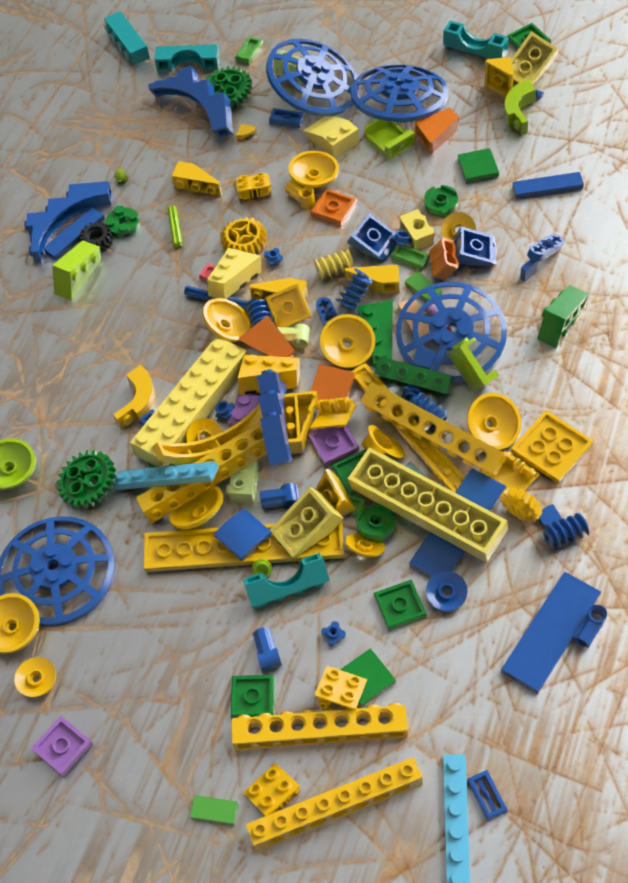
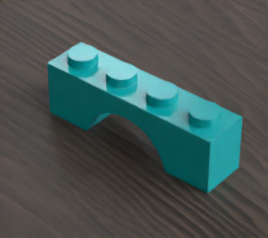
M451 20L443 30L444 46L489 59L504 58L508 52L509 37L493 33L488 39H479L472 36L464 24Z
M218 44L156 46L154 61L157 72L173 71L177 65L184 62H195L203 70H219L220 54Z
M320 553L300 559L298 571L286 581H272L265 577L263 573L243 579L252 608L263 607L270 601H280L285 599L287 595L293 593L300 594L305 592L307 588L313 586L320 587L325 582L330 581L324 559Z

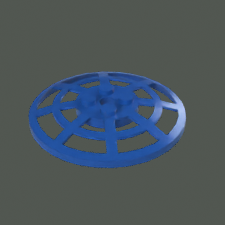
M290 39L272 49L266 63L267 78L276 94L287 104L301 112L322 117L342 114L353 105L351 98L338 107L334 100L344 90L351 95V87L347 85L345 71L350 72L353 81L357 78L350 63L336 50L309 39ZM291 44L295 46L286 55L276 54L277 50ZM307 50L320 52L319 56L310 55ZM297 51H300L303 55L300 60L290 56ZM325 56H328L336 64L330 65V63L324 59ZM273 59L283 60V76L275 77ZM288 62L297 65L295 72H289ZM334 71H341L343 81L334 76ZM298 77L299 80L306 85V87L303 88L294 80V78ZM289 81L295 89L303 93L300 101L288 94L280 84ZM332 82L340 86L334 92H331L329 88ZM359 85L356 86L357 96L359 92ZM312 88L323 89L325 94L315 93L311 90ZM308 97L328 99L330 108H318L307 105L306 102Z
M405 64L384 65L370 69L357 77L351 87V100L358 110L367 116L388 122H411L425 119L439 112L448 99V87L439 75L422 67ZM395 70H403L402 73L390 72ZM409 72H414L421 76L414 77L413 75H410ZM382 73L386 75L382 79H374ZM427 80L429 87L419 85V81ZM432 80H437L443 86V93L434 90ZM365 84L367 95L359 99L356 94V86ZM370 84H380V88L372 91ZM419 90L426 92L418 98L415 96ZM382 93L389 100L379 97L378 94ZM431 94L440 98L434 105L426 109L420 103L428 99ZM372 98L387 106L385 112L367 106L364 102ZM414 105L417 109V112L392 113L393 106Z
M461 282L437 283L418 291L404 305L396 324L397 346L404 361L407 364L413 365V359L408 353L418 346L426 348L423 344L432 340L439 347L431 369L439 372L441 364L454 365L450 358H444L446 350L453 351L452 347L465 338L468 340L475 338L481 342L477 349L472 352L475 358L485 349L486 345L496 349L493 357L482 366L486 374L499 361L507 339L506 321L496 301L481 289ZM442 287L464 288L461 295L444 294L438 296L434 289ZM471 291L486 298L493 305L494 309L485 311L476 301L469 298ZM426 292L429 294L431 299L422 305L417 314L406 312L415 299ZM458 299L459 301L456 308H445L441 300ZM466 302L474 306L479 313L470 316L465 312L463 308ZM432 304H435L438 312L433 317L422 315ZM498 315L502 328L500 343L489 338L491 328L489 317ZM403 319L413 320L412 332L414 341L404 346L401 333ZM484 321V335L474 331V322ZM419 322L429 324V333L422 337H419L418 333ZM452 325L457 330L455 332H448L446 328ZM461 375L454 376L453 384L466 383Z
M60 516L40 520L20 531L4 549L0 557V596L5 594L2 583L13 579L19 593L29 598L33 603L47 606L53 605L55 617H39V626L53 627L72 623L93 611L109 592L115 574L113 549L102 531L83 519ZM74 522L82 524L84 527L76 533L66 529H54V523ZM46 525V531L35 535L26 543L19 541L30 531ZM91 530L94 531L102 540L107 554H94L91 545L84 536ZM57 534L72 537L65 545L55 543V535ZM46 537L47 545L38 550L31 547L34 542ZM78 542H81L88 555L75 556L72 548ZM12 547L19 549L13 562L12 571L1 575L3 563ZM24 553L30 555L32 558L29 566L18 569L22 555ZM95 562H108L106 577L100 589L96 590L89 585L94 574ZM52 563L59 564L55 570H49V566ZM89 563L87 573L84 579H81L76 575L78 564ZM30 574L34 582L26 591L21 585L19 577ZM70 582L77 586L70 593L60 596V588L65 587ZM41 587L51 590L52 598H40L34 595ZM82 591L93 597L81 608L63 615L62 603L75 598Z

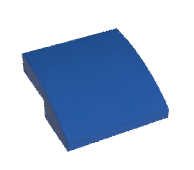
M244 508L228 519L214 533L213 537L239 560H243L255 552L256 546L269 539L272 532Z

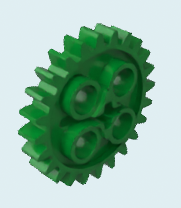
M227 66L225 70L221 67V71L215 70V74L210 73L211 77L205 78L214 86L215 94L224 92L231 102V109H233V105L238 107L239 102L244 103L243 99H248L247 94H251V89H253L249 74L246 73V70L242 71L240 67L237 70L235 66L232 69Z
M86 450L85 455L79 452L78 458L72 456V462L66 461L68 466L61 467L64 472L58 474L61 479L56 481L59 485L56 488L60 492L58 495L66 504H69L72 508L75 506L77 509H80L81 506L87 509L88 504L94 507L96 500L101 503L100 498L102 496L107 498L106 491L112 492L110 485H115L112 479L117 477L114 473L116 471V468L113 466L114 463L106 454L104 455L101 451L97 453L96 450L90 453Z

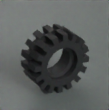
M95 221V224L90 222V226L85 225V229H81V241L100 247V250L107 251L106 247L109 249L111 247L110 244L113 243V237L108 225L101 221L100 224H98V221ZM101 235L99 239H91L94 236Z

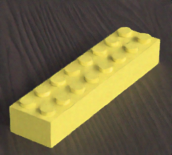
M216 336L132 439L130 444L133 454L157 467L169 466L170 463H163L157 459L153 449L156 442L169 444L187 443L186 432L191 423L197 419L207 418L237 380L244 355H247V350Z
M370 447L348 477L351 489L486 563L508 531L507 520Z

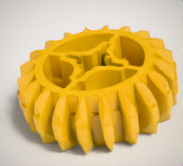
M247 216L245 219L240 217L239 220L233 219L232 223L227 222V227H223L220 235L221 245L225 252L228 248L251 254H260L261 249H264L267 242V233L263 224L259 220L255 221L254 218L249 220Z

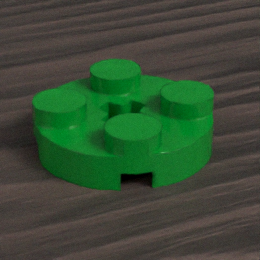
M441 185V188L431 187L425 193L424 207L430 213L445 218L458 207L457 192L447 185Z
M116 206L105 220L112 236L119 238L127 234L129 236L134 234L140 227L138 213L128 207Z
M373 504V507L369 508L365 506L357 513L356 531L369 540H375L379 543L384 542L395 530L396 519L393 516V512L380 504ZM378 520L379 524H373L372 522Z

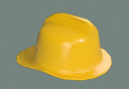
M374 425L368 427L369 434L361 443L366 450L370 447L383 455L390 454L396 458L404 457V450L396 440L383 433Z

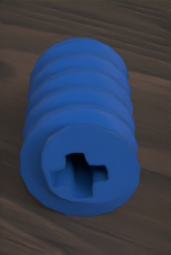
M356 268L354 270L357 272V275H350L354 280H347L350 287L344 286L343 288L346 293L340 292L339 294L342 296V299L336 298L337 302L351 309L358 307L356 303L361 302L360 297H364V291L369 289L367 284H372L370 277Z
M253 299L246 303L251 328L267 315L272 320L270 308L266 300Z
M423 392L409 400V402L444 421L447 420L448 409L445 408L441 411V404L435 407V400L429 403V396L423 399Z
M576 513L574 516L570 515L566 519H560L559 522L553 521L552 524H545L543 535L548 547L553 549L554 542L558 547L561 546L560 540L568 544V537L572 541H576V534L580 539L583 538V532L589 536V528L585 518L580 513Z

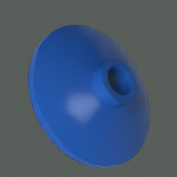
M438 572L427 583L426 595L428 601L438 610H456L464 604L467 598L468 589L466 582L455 572ZM448 590L451 594L444 596L443 591Z

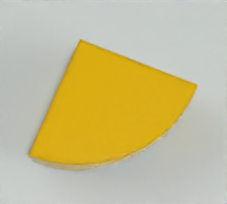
M241 124L236 133V139H245L244 137L253 136L257 132V127Z

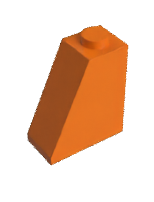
M448 108L425 119L415 121V134L429 154H433L458 130L459 116L451 108Z
M268 315L239 337L241 342L267 356H294L292 354L295 351Z

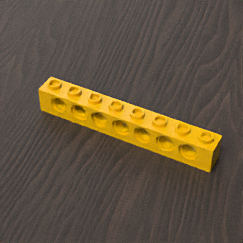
M370 382L360 401L366 405V410L372 413L378 411L381 413V418L388 422H391V420L398 422L396 426L405 431L408 428L413 430L412 435L422 440L424 437L429 439V444L438 449L440 446L446 448L445 453L455 458L459 455L464 458L462 462L471 467L474 464L481 467L479 471L488 476L491 473L497 475L508 454L373 382ZM383 399H386V406L381 408V401ZM402 407L403 413L397 417L396 411ZM418 416L419 423L414 426L412 420ZM435 425L436 430L430 435L429 427ZM448 434H452V441L447 444L445 437ZM468 442L469 450L463 453L462 445ZM481 452L486 453V459L483 462H480L478 459Z
M261 422L194 462L216 461L219 468L213 481L156 486L136 497L143 513L151 524L267 454Z
M391 703L385 707L369 705L366 708H356V710L347 707L345 710L327 708L321 712L304 710L302 713L293 714L287 711L280 713V715L263 713L257 717L240 715L237 718H232V744L235 751L408 737L406 707L399 703ZM386 717L390 719V722L382 724L379 720ZM366 719L368 724L361 726L358 724V721ZM339 721L347 723L346 726L341 728L337 727L336 724ZM320 722L325 724V726L322 729H316L314 727L317 723ZM297 724L304 726L300 731L293 730V727ZM275 726L282 727L277 733L271 731ZM255 727L260 728L257 734L250 733L251 729Z
M414 757L250 822L246 826L257 853L423 785V777Z

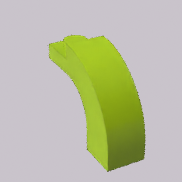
M529 79L515 85L505 98L504 116L506 124L508 126L514 125V128L518 129L521 135L528 133V120L521 112V109L528 104L536 102V89Z

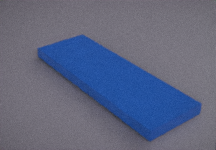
M471 468L455 493L492 512L501 498V494L506 489V485ZM429 532L409 564L432 577L441 571L453 572L466 551Z
M564 571L502 667L501 672L539 694L573 640V636L588 614L589 608L598 600L601 591Z

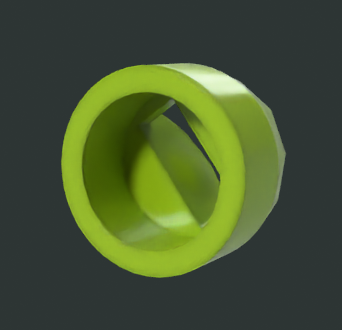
M119 168L114 173V178L117 182H124L129 179L122 168Z

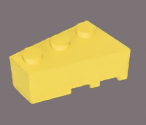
M228 248L207 279L208 296L227 299L238 291L240 285L244 282L248 283L253 275L261 273V256Z

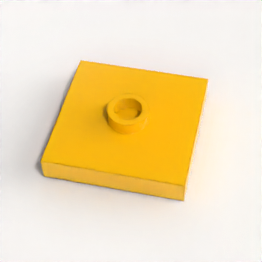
M298 283L265 297L277 327H290L312 318Z

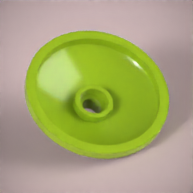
M8 438L0 440V490H7L27 481L36 466V456L33 449L28 443L20 439Z

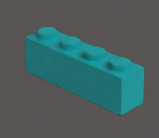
M121 11L104 18L106 23L104 28L107 34L110 33L113 42L117 43L119 50L124 52L127 60H130L135 65L150 58L147 45Z

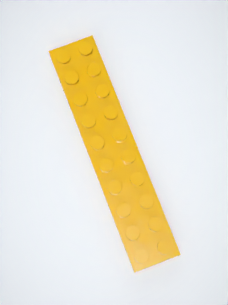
M342 521L330 534L296 558H293L272 533L269 539L256 546L254 553L243 560H239L213 537L219 528L145 533L144 540L145 572L253 565L258 559H266L270 563L296 562L320 553L323 559L345 558ZM275 524L263 525L270 530Z

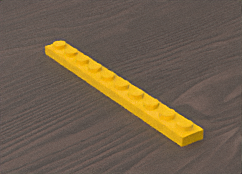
M366 363L351 371L355 372L354 381L364 392H366L370 382L390 391ZM383 399L381 401V408L386 406V399ZM402 407L397 409V417L402 415ZM413 418L412 423H413V425L415 426V425H417L418 423H417V421ZM391 420L390 423L447 489L456 492L465 476L440 448L438 449L429 444V439L424 437L422 440L412 435L413 430L408 428L405 431L396 426L398 422Z

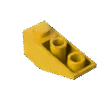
M178 161L172 174L174 187L222 195L219 181L195 164Z
M398 265L345 268L346 281L354 280L350 275H357V272L354 270L356 268L367 274L372 280L371 285L367 284L369 290L381 294L400 293Z
M285 278L251 284V298L266 300L265 297L298 283L306 299L308 294L307 281Z

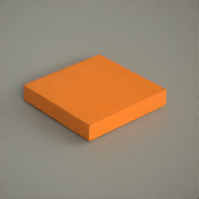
M325 189L311 210V216L342 226L356 204V198Z
M319 364L311 391H317L318 402L325 399L334 400L335 398L349 397L355 372Z

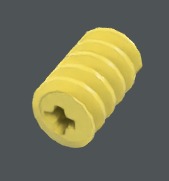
M346 249L345 253L343 251H339L338 255L332 253V258L330 255H326L325 260L323 257H320L319 263L314 259V265L318 275L324 280L325 274L330 278L332 271L335 275H338L339 269L342 273H345V267L351 268L353 261L350 251Z

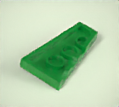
M393 299L358 306L360 317L367 321L374 331L375 347L371 355L374 368H376L379 356L392 359Z

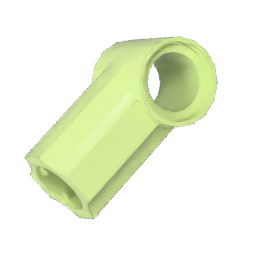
M297 324L294 328L277 327L293 346L297 348L308 346L310 328L307 325Z

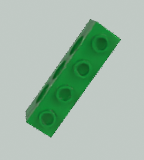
M380 356L374 373L378 376L450 394L454 380L452 375Z

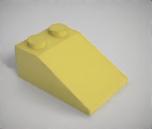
M531 31L511 59L514 72L513 80L520 83L529 79L532 85H534L558 56V48Z
M336 116L323 117L303 130L306 136L334 158L359 144L358 128L349 120Z
M309 487L270 531L293 558H296L330 534L344 518L321 492Z

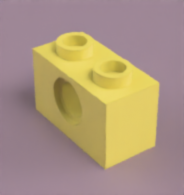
M418 209L399 217L400 229L410 235L409 239L412 241L410 245L413 249L421 250L434 244L435 231L433 227L428 225L425 215H422Z

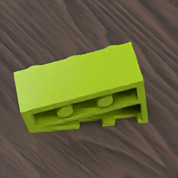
M82 240L52 265L55 295L73 300L101 260L99 246Z

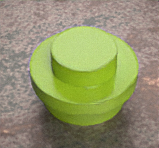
M258 559L252 565V572L254 575L263 573L265 577H269L272 573V565L266 559Z

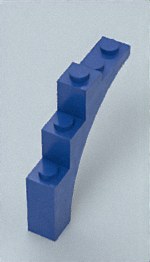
M192 66L177 70V76L148 84L150 92L155 97L177 95L198 102L205 108L210 119L211 129L218 138L233 135L230 99L224 92L215 94L214 86L208 79L199 81L198 74Z
M109 181L69 184V191L66 192V197L48 199V206H45V212L27 213L24 227L30 235L31 246H29V255L33 257L35 263L42 262L43 247L48 244L54 233L64 223L92 207L112 205V190Z
M272 369L261 371V375H257L261 394L258 399L263 417L260 418L270 466L293 462L284 413V394L287 392V386L280 381L279 374L276 371L273 372Z

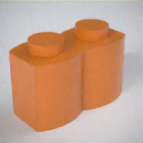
M444 237L429 251V257L432 262V274L434 277L445 281L458 268L459 263L455 255L456 247L454 242Z

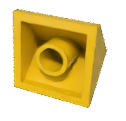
M511 57L487 59L485 61L484 86L506 97L513 88L514 72Z
M325 469L315 490L321 492L341 516L344 517L356 508L339 477L330 469Z

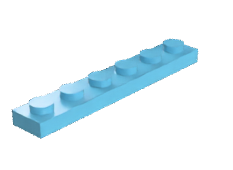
M214 461L123 470L117 474L113 487L115 490L211 482L219 466Z
M443 754L446 882L470 883L466 754Z

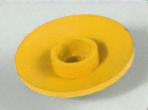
M463 212L451 213L444 219L441 225L442 237L451 241L454 240L456 227H465L476 231V225L472 217Z
M197 419L191 423L186 432V442L201 440V434L209 438L223 431L219 424L212 419Z
M358 533L348 535L345 540L346 546L361 557H377L385 551L383 542L379 543L375 540H369Z
M30 658L18 667L14 678L15 686L26 697H40L49 692L54 686L56 669L46 658ZM40 677L41 679L35 683L34 680Z

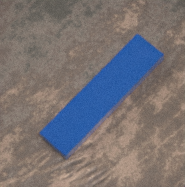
M574 172L515 181L512 187L515 197L523 198L584 188V182L581 173Z
M92 207L43 247L44 252L53 259H58L80 240L81 229H85V225L90 226L89 223L95 224V221H98L99 224L100 221L102 222L105 219L104 215Z

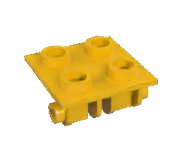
M268 174L243 175L236 179L239 199H251L249 190H251L253 199V190L255 189L257 198H259L258 189L260 197L272 194Z
M349 397L319 400V402H316V409H319L320 412L310 428L325 429L327 427L341 428L346 426L357 404H353V400L349 399Z
M505 451L504 453L508 454L500 471L497 475L491 473L489 477L506 485V488L514 486L517 490L521 488L526 491L539 477L540 473L529 467L525 462H522L521 459L512 455L511 452L507 453Z
M326 666L314 696L319 698V707L322 709L329 707L332 702L356 710L367 679Z
M275 763L242 793L265 817L280 811L278 807L283 809L282 803L284 802L288 805L287 799L291 801L295 796L299 795L298 791L301 789L300 785Z

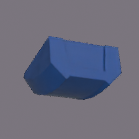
M368 213L357 230L350 236L347 243L369 256L387 259L397 246L395 240L391 239V235H395L396 232Z
M465 227L459 228L453 240L458 263L475 266L494 265L497 263V247L493 235Z

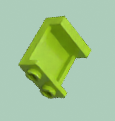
M375 119L364 126L365 139L388 160L415 145V132L411 129L408 131L403 130L396 122Z
M465 338L452 347L453 351L448 356L470 390L474 392L500 375L496 369L485 374L468 347L476 339L468 340Z

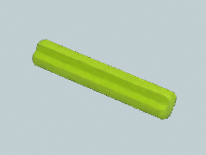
M173 205L169 206L167 210L173 246L177 248L183 244L177 209Z

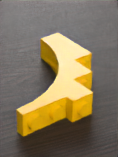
M260 404L237 424L212 437L178 444L156 442L153 449L157 459L163 463L166 462L174 465L194 463L260 423V418H263Z

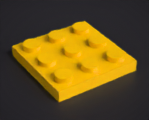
M545 410L512 446L511 453L559 484L591 448L594 440Z

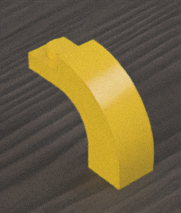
M142 365L126 375L129 385L135 390L136 394L129 404L113 414L116 424L120 429L130 425L135 419L139 421L154 407L155 390L150 375Z

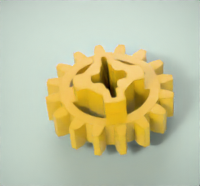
M514 486L512 488L507 487L500 496V501L503 502L502 506L506 507L509 513H512L514 517H518L522 521L525 519L529 523L530 521L535 522L542 514L543 508L540 507V502H537L534 496L529 495V492H525L521 488L517 490Z

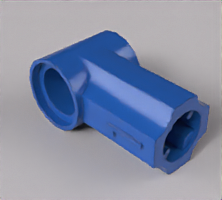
M294 483L284 484L279 489L260 491L262 509L279 506L289 509L299 499L298 486Z
M593 605L589 608L588 614L573 636V640L582 647H590L600 629L605 625L607 618L606 608L602 605ZM592 615H600L602 619L595 620L592 618Z
M262 627L253 632L261 671L282 666L277 647L275 648L270 628Z

